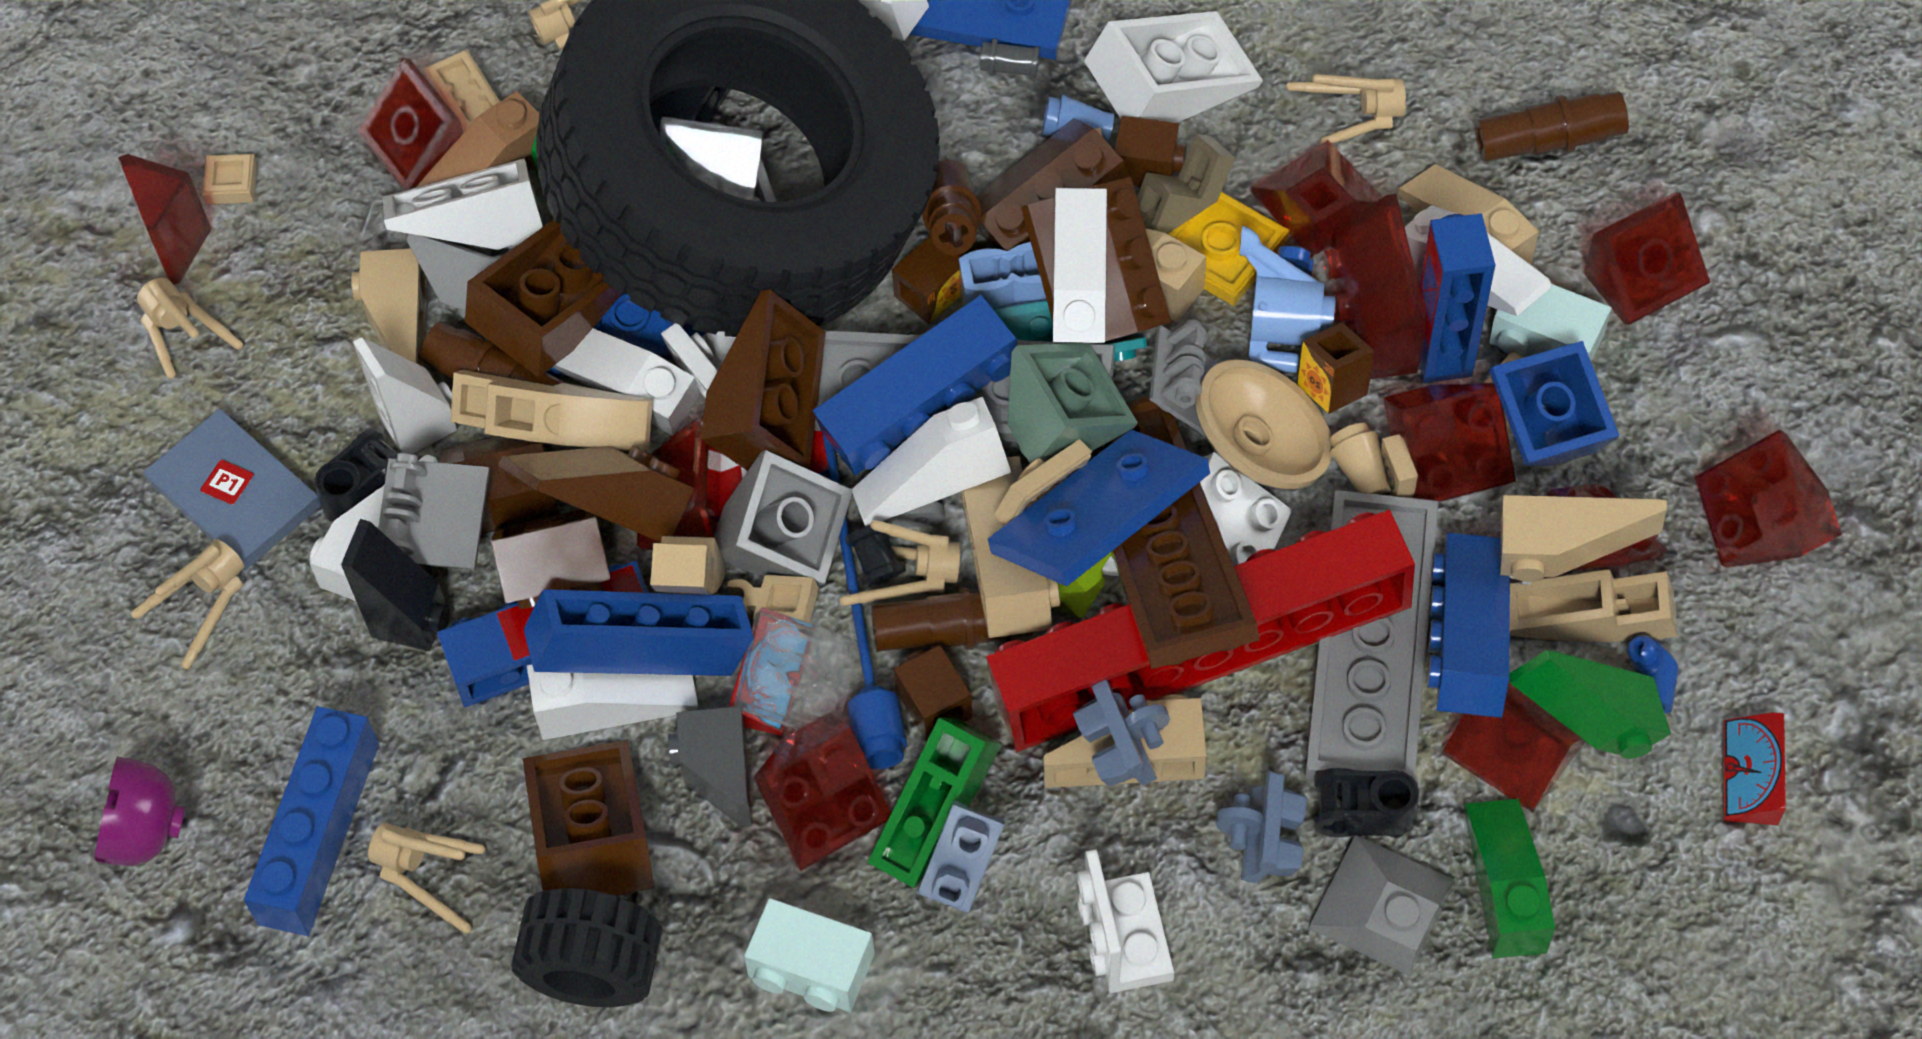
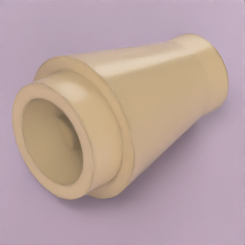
M1356 423L1347 426L1330 438L1333 447L1330 454L1359 493L1387 495L1391 491L1385 474L1377 432L1370 431L1367 423Z

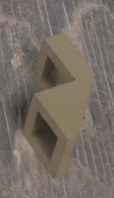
M1195 134L1178 177L1146 173L1137 195L1145 228L1168 234L1216 203L1235 157L1212 136Z

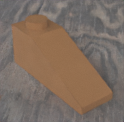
M515 91L479 115L416 188L525 158L529 171L535 167L531 148L537 134L539 112L518 91Z

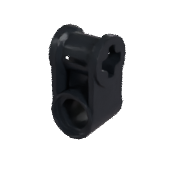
M370 428L363 431L348 447L317 471L314 479L315 487L323 513L328 521L333 523L334 520L385 485L388 459H397L398 453L384 442V436L379 430ZM347 491V492L344 493V494L335 495V494H337L338 492Z
M1329 768L1320 771L1314 777L1315 788L1320 791V814L1314 820V827L1322 835L1338 838L1354 835L1396 837L1409 832L1416 823L1419 802L1418 784L1412 776L1403 771H1360L1347 768ZM1338 798L1341 799V807H1337ZM1388 798H1396L1403 801L1406 806L1401 809H1390L1381 802Z

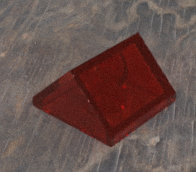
M402 58L357 132L401 188L406 191L416 188L463 134V129L458 117L411 59Z
M130 154L120 156L118 159L167 278L173 285L178 284L182 281L212 229L191 176L188 172Z
M1674 192L1593 234L1584 275L1624 324L1630 325L1711 283L1680 192Z
M701 418L651 453L659 457L661 461L680 469L681 472L678 479L695 488L673 537L714 538L718 526L722 459L719 451L700 439L702 431ZM637 533L636 546L640 548L653 549V543H661Z
M1509 681L1502 718L1463 714L1442 755L1509 798H1519L1520 804L1533 813L1586 741L1511 685Z

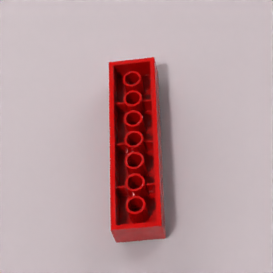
M1390 509L1378 514L1372 512L1359 514L1350 519L1345 526L1326 533L1322 530L1312 531L1299 538L1296 544L1276 551L1271 548L1260 550L1248 557L1246 562L1234 566L1256 620L1260 641L1241 645L1233 650L1218 651L1188 659L1177 665H1166L1151 669L1129 604L1116 603L1101 609L1095 617L1076 624L1074 622L1059 623L1051 627L1043 636L1026 642L1014 640L1001 645L995 653L986 656L994 697L1016 753L1079 730L1073 712L1096 698L1091 686L1105 679L1109 682L1113 693H1120L1128 710H1131L1129 700L1136 695H1144L1146 701H1154L1166 695L1178 694L1317 643L1320 639L1339 635L1353 628L1361 627L1412 608L1415 562Z

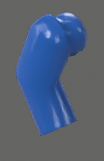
M1636 636L1629 642L1627 654L1632 665L1640 674L1654 677L1664 713H1669L1673 708L1679 672L1678 664L1660 643L1649 636Z

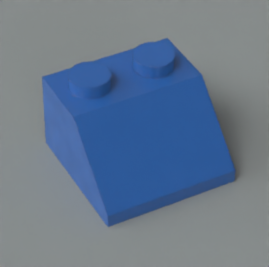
M1583 341L1496 365L1489 369L1525 466H1554L1591 455L1620 436Z

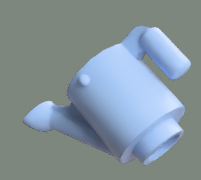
M1242 226L1239 255L1245 256L1257 271L1249 360L1266 365L1279 372L1296 373L1299 369V355L1290 352L1269 351L1267 349L1268 344L1302 346L1303 340L1332 327L1335 312V296H1325L1324 283L1317 281L1264 246L1258 234L1250 228Z

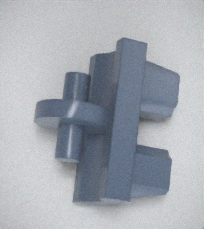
M1106 679L1091 686L1096 698L1074 711L1073 716L1083 737L1089 743L1109 733L1112 734L1115 745L1092 756L1093 764L1100 779L1108 787L1125 782L1133 777L1142 786L1156 780L1157 776L1140 738L1145 739L1149 749L1158 748L1164 743L1159 731L1168 725L1170 721L1166 707L1157 704L1148 706L1144 695H1136L1129 700L1133 713L1130 714L1123 696L1120 693H1113Z
M1274 772L1267 773L1265 784L1252 787L1248 795L1236 794L1233 807L1218 811L1216 819L1217 828L1223 833L1231 835L1230 847L1232 849L1243 850L1241 880L1256 884L1267 874L1290 877L1302 865L1303 846L1299 842L1280 838V829L1282 826L1295 830L1303 823L1306 815L1307 797L1285 789V775Z
M953 801L917 894L969 913L1004 827L1005 820L980 813L962 803Z

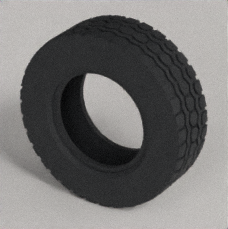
M592 0L576 20L568 35L542 103L536 139L537 167H539L538 175L543 194L547 195V205L556 223L561 222L560 231L572 249H579V257L595 274L600 272L604 276L603 281L621 295L626 293L631 296V302L650 313L655 310L661 313V318L684 326L685 323L690 324L693 330L714 335L720 331L724 332L727 337H737L760 292L771 289L820 327L836 320L842 314L844 315L856 307L884 280L927 206L938 170L940 152L938 144L940 136L938 120L934 118L936 110L930 92L925 91L926 82L917 65L911 64L912 57L900 40H894L891 37L893 32L877 16L872 17L868 14L869 9L858 0ZM698 86L728 88L754 96L783 113L804 134L819 160L824 188L809 196L783 202L747 200L722 192L695 177L674 158L656 130L650 111V103L669 92Z

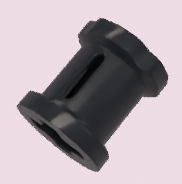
M869 525L845 537L847 546L854 547L864 575L860 578L863 587L883 583L906 571L904 562L897 561L886 533L875 531Z

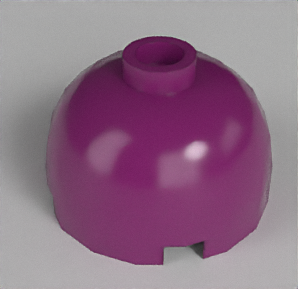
M117 756L108 788L109 793L106 806H104L94 861L112 865L135 866L149 862L159 855L168 837L179 838L185 807L175 805V787L168 775L154 765Z

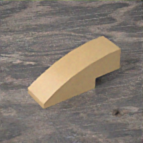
M662 536L661 543H653L650 585L654 591L659 593L713 595L718 591L726 573V563L715 538Z
M1610 569L1541 579L1531 582L1530 585H1521L1520 582L1511 583L1510 635L1569 642L1631 641L1640 635L1649 636L1652 639L1678 637L1674 589L1667 571L1614 579Z

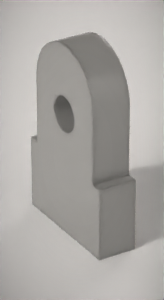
M935 501L885 521L889 524L905 528L934 526L944 520L943 505Z

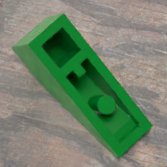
M1548 649L1509 673L1511 685L1597 750L1618 754L1625 759L1638 758L1649 753L1652 750L1653 744L1671 735L1654 677Z
M939 717L867 863L910 887L917 888L926 871L953 801L969 807L978 793L1002 742L957 718Z
M1519 798L1466 803L1464 812L1492 959L1546 954L1555 931V923L1546 877Z

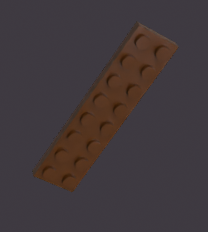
M1150 396L1126 402L1138 422L1132 430L1187 450L1174 416L1150 401ZM1121 436L1106 443L1105 447H1098L1094 449L1090 454L1091 458L1089 459V461L1093 459L1096 455H1098L1100 452H1102L1104 449H1106L1108 446H1110L1112 443H1114ZM1200 482L1111 551L1151 669L1166 665H1177L1188 659L1218 651H1229L1241 645L1260 641L1256 620Z

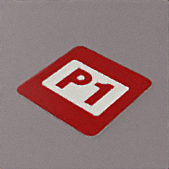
M220 460L200 490L209 496L234 505L254 474L225 460Z

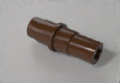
M1620 91L1602 95L1594 93L1569 99L1564 95H1559L1554 98V102L1529 106L1521 111L1476 119L1475 121L1476 141L1483 162L1529 153L1536 155L1561 149L1565 153H1571L1575 151L1576 146L1606 141L1609 137L1627 134L1629 130L1627 107Z
M947 159L939 161L934 187L922 217L935 247L944 254L959 255L969 250L975 242L977 227L980 222L981 207L979 199L971 187L970 176L966 167L956 160Z
M439 321L430 329L421 348V360L437 368L441 374L453 379L454 372L467 370L550 386L561 383L569 384L547 372L538 378L489 340L487 341L465 329H457L442 321Z
M967 587L959 588L958 593L927 596L923 600L871 605L872 629L876 652L931 646L933 649L939 645L942 648L964 645L966 650H973L975 644L1008 641L1011 637L1030 636L1034 633L989 638L980 592H969Z

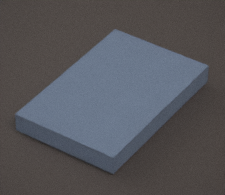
M220 408L143 471L146 481L212 541L218 539L230 546L243 561L245 571L321 506L319 497ZM220 460H225L254 474L234 505L209 496L200 490Z

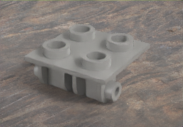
M1196 320L1186 321L1173 333L1160 325L1157 327L1149 400L1206 437L1198 419L1195 402L1196 397L1202 393L1201 379L1213 366L1218 364V362L1207 356L1202 350L1207 341V331Z
M398 453L397 459H388L378 529L418 565L476 570L490 467L418 461V456Z

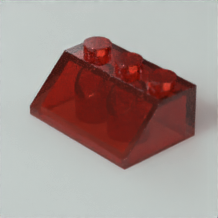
M1389 194L1333 230L1331 250H1325L1323 254L1327 280L1335 279L1337 291L1333 292V296H1335L1334 313L1336 320H1344L1345 325L1374 350L1370 379L1418 373L1427 323V316L1397 194Z

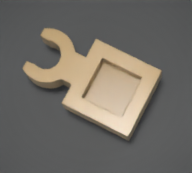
M764 575L761 588L752 587L748 581L742 579L728 581L727 588L731 596H742L748 620L753 618L755 622L756 618H760L791 632L808 633L819 590L814 577Z

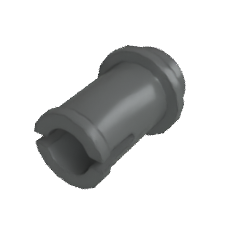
M993 38L992 43L983 42L980 70L989 71V76H994V72L1036 78L1040 47L1031 48L998 44V39Z

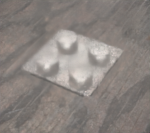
M762 607L755 614L752 627L754 638L746 651L733 707L741 706V711L832 741L839 734L858 649L857 640Z

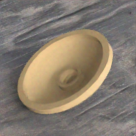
M1236 359L1216 364L1201 379L1202 393L1196 397L1195 402L1201 428L1212 448L1238 473L1254 482L1269 487L1300 489L1313 484L1327 470L1332 459L1330 451L1333 448L1330 442L1331 434L1328 425L1312 399L1288 377L1266 365Z

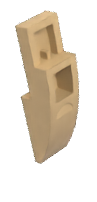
M461 370L453 373L450 422L484 428V434L532 442L586 448L611 446L618 450H630L632 446L646 451L649 450L653 399L565 383L550 386Z

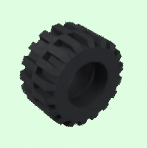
M578 888L552 889L537 892L526 900L511 963L512 972L520 978V981L532 989L551 998L572 1004L590 1007H619L639 1003L645 997H648L662 926L659 925L660 921L650 914L649 911L612 894Z

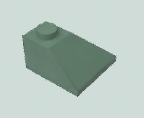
M1090 343L1017 345L1011 352L1007 425L1018 442L1022 454L1028 459L1030 464L1038 458H1041L1044 462L1048 461L1079 439L1093 451L1125 434L1138 424Z

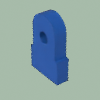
M1294 246L1279 247V256L1312 277L1314 260L1310 259V251Z

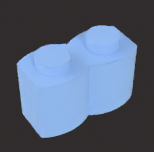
M1031 242L1018 245L1009 251L1001 249L976 250L959 258L960 292L963 307L980 295L984 297L992 308L1046 299Z

